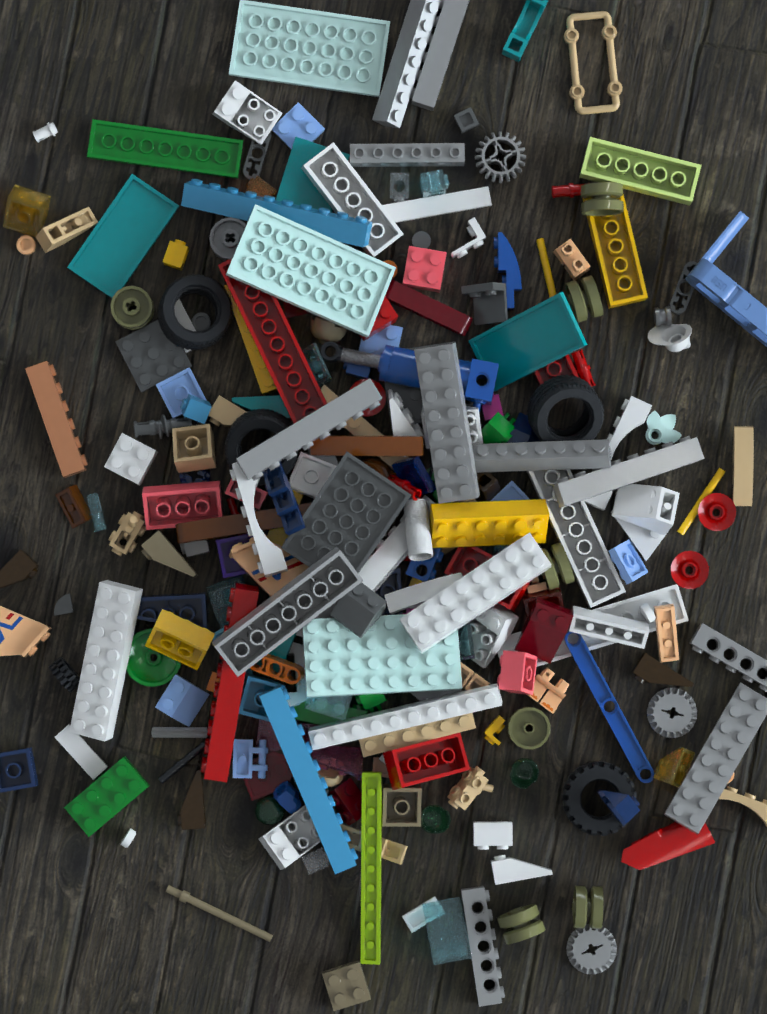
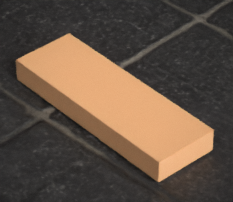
M674 605L654 606L659 661L661 663L679 660Z

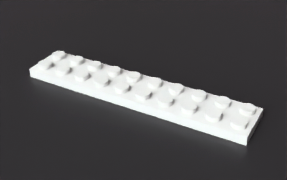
M677 584L593 609L594 611L648 623L640 612L639 607L641 605L648 604L654 612V606L673 604L676 624L689 621ZM655 620L648 623L649 633L656 631ZM522 631L513 633L508 637L497 652L499 660L501 655H503V650L516 651L514 649ZM571 633L568 636V642L570 644L577 643L578 635ZM581 634L589 651L616 643ZM564 639L552 662L572 656ZM537 659L536 667L548 664L545 661Z

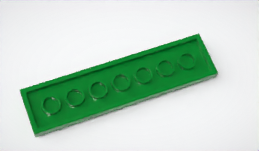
M92 119L87 158L238 179L244 141Z

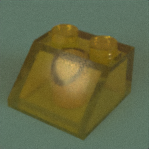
M14 185L7 198L3 227L36 237L44 226L51 196Z

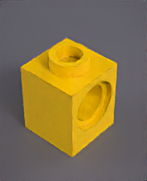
M175 239V242L170 241L163 264L182 271L189 252V247L186 246V243Z

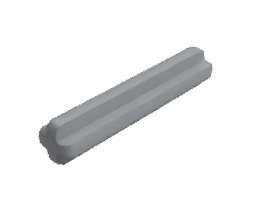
M153 727L151 731L153 738L208 737L207 727Z

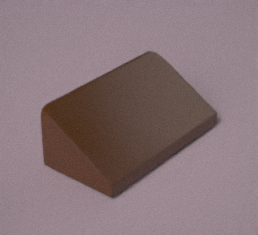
M77 485L70 486L56 494L72 529L93 519Z

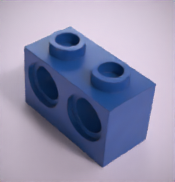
M433 548L435 554L428 560H411L406 575L423 582L434 579L437 570H434L437 562L441 563L444 556L443 548ZM420 566L427 567L426 575H418L417 570Z

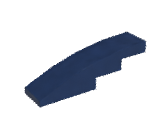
M279 462L280 466L272 471L268 468L262 473L264 474L263 477L268 493L273 498L276 512L281 517L285 533L289 536L306 527L291 485L281 462Z

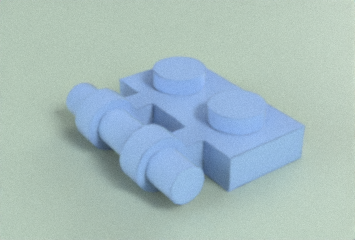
M234 739L233 778L252 779V771H258V778H266V771H268V765L266 764V754L268 753L266 739H259V747H253V739ZM253 753H259L258 764H253Z

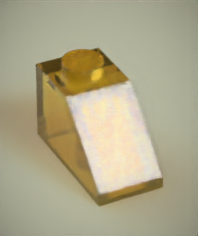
M683 747L676 749L660 759L653 778L679 788L688 773L695 752Z

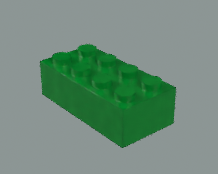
M125 756L64 808L87 836L90 837L150 785Z

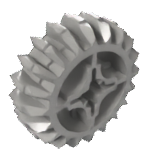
M499 131L498 137L493 132L491 133V140L488 136H485L484 140L486 143L480 141L479 145L482 148H476V152L481 154L475 156V160H481L476 163V167L483 166L479 173L482 174L486 171L485 179H488L491 175L493 176L492 182H495L496 177L499 178V183L503 182V177H505L507 182H510L509 175L514 179L517 178L515 171L521 173L522 169L519 166H525V162L521 160L526 159V155L520 154L525 151V148H518L522 142L518 141L515 143V135L509 139L508 132L505 137H502V131ZM499 143L507 144L513 150H504ZM493 145L495 153L489 156L488 159H485L486 150ZM498 152L505 156L503 163L496 159ZM516 155V163L508 170L506 161ZM488 164L498 165L502 172L491 169Z

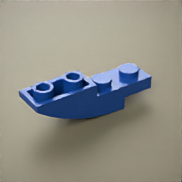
M498 232L497 237H494V249H497V256H494V268H498V273H505V275H502V283H506L507 311H513L514 292H521L522 290L520 269L510 243L502 232Z

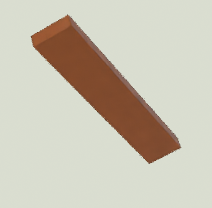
M328 436L323 440L316 439L313 441L314 445L310 447V455L344 456L346 452L353 456L424 455L423 436Z

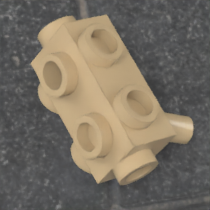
M136 511L133 514L128 512L127 515H122L118 522L120 527L117 532L114 530L108 539L111 541L109 545L113 547L112 552L119 556H122V554L127 555L128 552L133 553L137 546L135 540L138 535L142 537L146 531L145 521H143L144 516ZM123 538L127 540L125 546L120 544V540Z
M478 766L475 768L470 767V770L462 774V778L457 785L451 788L450 794L447 796L450 799L448 803L455 809L460 807L466 810L482 790L492 792L494 786L487 784L489 780L483 776L485 772Z

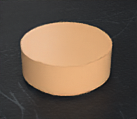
M24 235L17 240L16 247L21 254L30 255L36 249V242L31 236Z

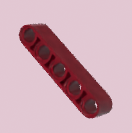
M391 280L385 295L388 301L464 337L473 321V318L395 280Z

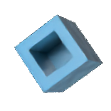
M188 394L187 399H183L180 406L183 416L205 424L212 408L210 402Z

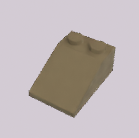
M158 530L141 545L144 548L141 552L148 560L151 561L153 559L195 578L199 576L161 531Z

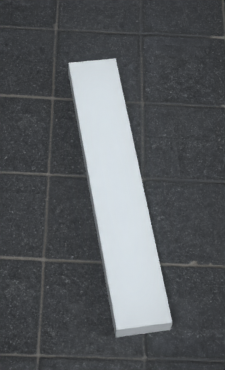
M487 186L382 206L393 221L398 223L492 206L489 187Z

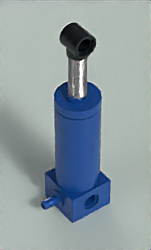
M326 342L321 347V355L328 363H341L343 361L371 368L374 367L380 372L379 381L420 389L414 350L386 345L384 353L375 355L373 353L369 354L353 349L350 350L334 342ZM334 348L336 353L334 356L328 357L325 354L326 350ZM473 358L472 362L458 359L465 401L472 402L473 407L479 408L480 413L481 405H491L499 364ZM485 379L487 384L480 386L477 384V381Z

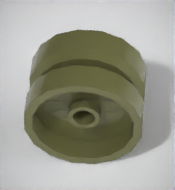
M598 182L584 184L580 187L581 197L586 199V201L581 203V214L587 216H609L624 212L623 201L617 199L623 195V184Z
M592 275L581 279V288L575 280L565 283L568 303L577 323L586 321L588 312L593 318L604 315L600 295Z
M126 286L118 290L112 297L110 304L111 314L116 322L124 329L132 331L139 330L148 325L153 319L155 312L154 303L148 293L136 286ZM135 306L136 310H131L130 312V307Z
M559 542L551 545L552 558L548 550L542 548L541 550L552 564L551 568L541 574L549 591L559 588L557 575L560 576L561 581L565 585L575 582L574 574L562 543Z
M522 707L510 716L507 723V732L510 739L518 747L536 749L548 740L550 722L541 710L534 707ZM530 724L533 729L527 732L525 727Z
M575 885L572 898L574 928L584 929L587 923V916H589V926L591 929H602V886H592L588 898L586 887Z
M536 904L521 906L497 917L500 928H510L503 933L506 944L526 940L546 930L542 920H532L540 914Z

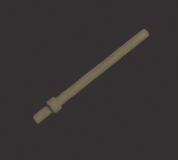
M168 885L166 892L179 898V901L185 904L188 902L268 942L271 941L272 934L191 896L185 890L181 891Z

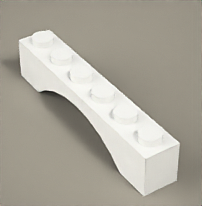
M633 396L629 400H624L621 407L624 411L621 417L617 416L613 424L615 431L613 435L609 433L607 437L611 447V460L615 449L626 434L645 423L652 405ZM612 491L584 501L604 511Z
M233 463V469L229 471L232 481H237L238 488H235L238 500L242 499L244 506L240 507L243 518L247 517L249 525H246L249 537L253 536L255 543L251 544L254 555H259L260 562L257 563L260 574L264 573L265 578L286 572L288 569L282 550L265 536L255 516L254 497L260 478L255 481L253 479L248 480L238 463Z

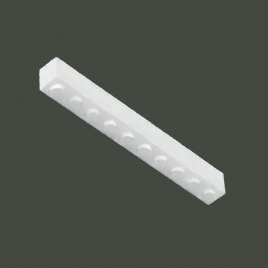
M495 683L310 727L308 734L312 750H317L502 706V698L499 686Z

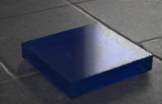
M419 456L396 461L392 464L397 476L402 480H408L411 485L421 489L422 495L433 493L436 490Z

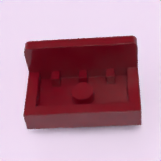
M351 778L328 793V796L332 795L336 804L334 807H336L342 820L348 826L362 818V793Z

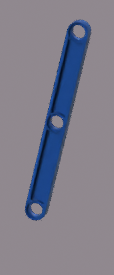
M567 631L564 637L565 644L634 773L641 782H651L654 778V770L581 634L575 633L578 635V641L575 644H570L567 639L574 632ZM607 701H612L615 705L611 712L604 710V704ZM643 769L650 770L651 775L648 779L640 777V772Z

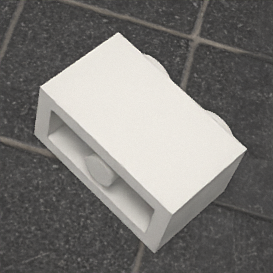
M473 821V845L477 846L479 850H487L489 846H497V849H508V846H513L512 821Z

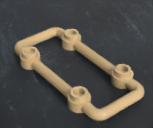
M606 11L571 14L566 20L567 30L564 33V41L569 46L572 87L570 88L569 96L574 100L575 110L583 115L614 112L620 106L619 95L623 87L617 79L614 39L617 35V30L612 25L611 15ZM603 18L605 26L602 29L601 36L606 40L610 75L607 93L612 97V104L582 107L581 99L584 97L585 90L580 85L576 50L579 33L574 29V21Z

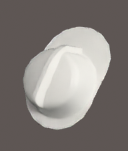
M662 324L659 327L655 326L652 328L647 338L653 344L664 345L671 352H679L690 348L692 328L687 324H671L669 326Z

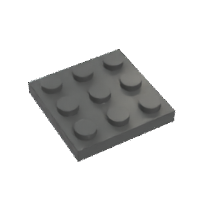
M158 320L115 341L141 393L155 387L161 381L189 367H193L184 349L166 338Z

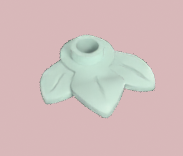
M653 411L648 416L646 421L648 429L645 433L648 443L652 445H658L661 442L664 444L669 442L675 443L680 439L681 434L673 430L676 423V415L667 414L660 417L656 411ZM652 432H656L658 434L657 439L652 438Z

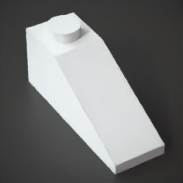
M506 855L494 856V860H490L495 885L553 875L552 870L549 868L506 857Z

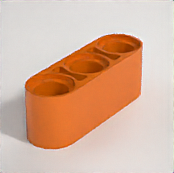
M267 654L261 659V666L255 663L250 667L253 671L288 684H296L305 676V670L302 666L271 654ZM274 663L280 666L279 672L274 671ZM291 670H295L298 673L297 679L291 676Z

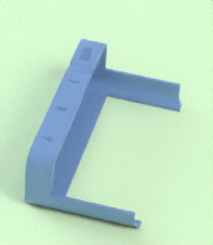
M739 211L685 279L698 292L767 347V308L713 264L749 219L742 211Z

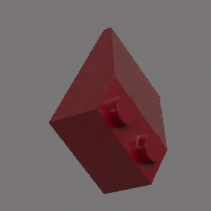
M536 597L514 650L537 656L539 660L551 663L573 619L572 610Z

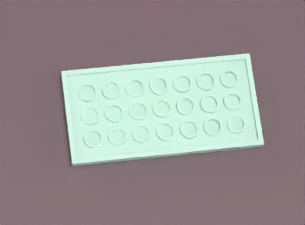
M240 0L229 75L379 97L390 21Z
M255 204L225 275L367 338L396 267Z
M406 614L381 615L362 638H359L334 618L313 619L302 627L306 698L461 690L462 676L458 630L421 654L400 623V618Z

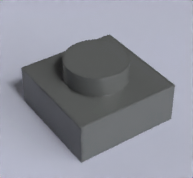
M471 107L454 115L461 133L479 126Z

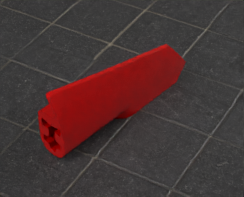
M674 822L647 834L623 849L621 862L642 870L714 844L715 841L706 823H704L697 835L679 823Z

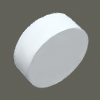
M645 603L639 607L641 614L648 623L655 620V614L648 604Z
M130 828L120 845L128 848L136 835V831Z

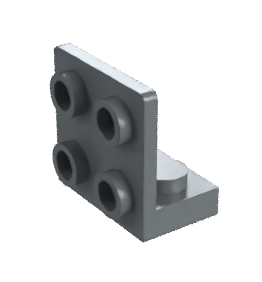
M489 282L461 286L462 294H468L470 298H473L475 325L501 323L508 320L506 283Z

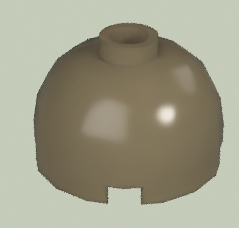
M311 315L310 331L315 338L319 339L320 344L326 342L335 343L345 336L346 328L317 315Z

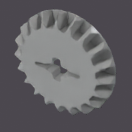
M666 688L660 690L651 698L648 704L647 718L649 724L661 736L668 738L681 737L688 733L696 722V703L687 692L681 689ZM672 707H674L675 711L679 714H682L683 716L677 715L673 716V718H670V715L667 714V712H663L661 710L668 711L671 710Z
M586 924L584 929L576 928L571 933L567 941L566 951L570 963L578 971L594 975L602 973L611 966L616 957L617 945L608 929L603 926L602 929H591L589 924ZM589 944H592L593 946L601 945L600 947H597V949H595V954H591V952H585L587 949H589Z

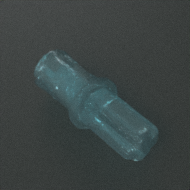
M98 494L87 495L91 512L89 516H92L95 532L106 530L107 527L103 516L104 510L101 508Z

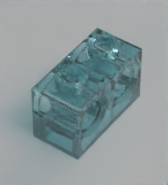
M443 170L420 173L419 181L423 198L445 194L449 181L447 174H443Z

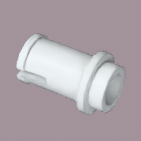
M48 122L46 126L32 133L39 143L52 135L56 136L55 134L58 133V130L53 122Z

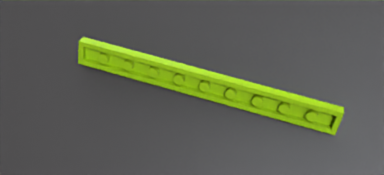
M362 772L360 964L380 965L382 772Z

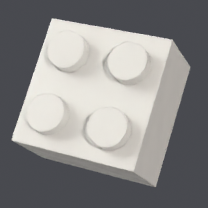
M122 433L104 467L140 486L158 452Z

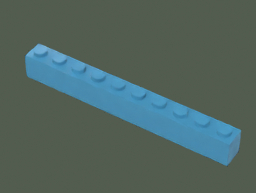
M191 179V181L184 183L181 206L248 221L256 204L338 242L359 247H365L369 244L372 222L367 221L366 217L356 216V218L349 217V214L345 212L331 213L330 209L319 208L318 210L312 208V205L293 204V201L286 199L278 201L273 196L264 195V197H261L252 191L243 193L234 187L225 189L221 188V185L217 183L203 184V181L199 179Z
M281 685L260 693V700L334 873L337 874L356 866L357 853L348 844L351 839L347 830H342L340 824L343 823L340 813H335L333 806H336L332 795L328 796L325 790L328 788L325 778H320L318 771L321 769L317 760H313L310 755L313 750L309 741L306 743L304 741L303 735H305L302 724L298 725L295 718L298 715L294 706L290 707L287 701L290 699L287 689H282Z

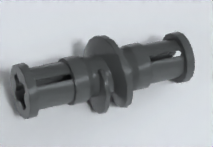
M162 414L158 421L137 422L135 420L133 421L135 438H138L140 435L151 436L159 434L160 439H162L165 433L167 438H169V433H172L173 428L192 426V419L171 418L167 420L165 415Z

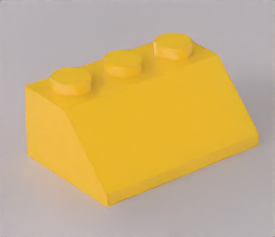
M162 609L145 646L198 670L215 633Z

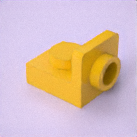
M500 715L484 731L486 734L484 738L490 744L494 745L496 743L498 746L501 742L493 734L495 732L499 734L505 727L503 724L505 720Z

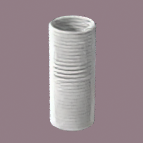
M418 498L417 501L410 499L404 506L408 558L413 561H424L433 557L428 501Z

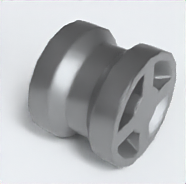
M670 306L664 309L654 308L656 327H659L661 324H666L667 326L672 324Z

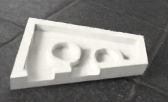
M615 518L646 562L665 535Z

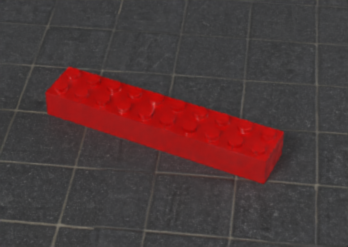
M232 259L218 265L219 270L294 424L323 407L327 402L277 298L225 275Z
M235 583V588L231 587L229 602H232V606L227 607L226 621H229V624L224 626L223 633L256 608L259 594L258 586ZM223 659L222 663H218L216 678H219V682H215L213 697H216V701L211 703L210 716H213V720L209 719L207 735H210V738L205 740L204 754H207V756L202 758L201 773H204V779L227 782L245 672L237 677Z

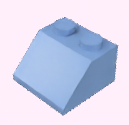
M175 674L155 708L190 727L210 694L180 675Z

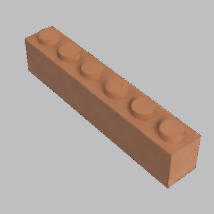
M48 361L25 368L62 476L67 478L86 471L85 466L88 465L85 454L81 455L79 448L82 445L79 437H75L73 430L76 428L72 418H68L67 411H69L66 400L62 401L60 395L63 393L62 387L59 382L56 383L54 376L57 373L54 365H50Z

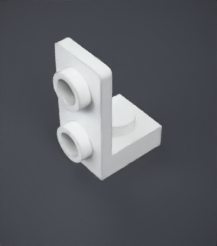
M475 217L468 221L466 229L470 236H475L476 239L451 253L452 258L457 256L459 259L468 254V249L472 247L477 249L484 244L483 241L486 239V236Z

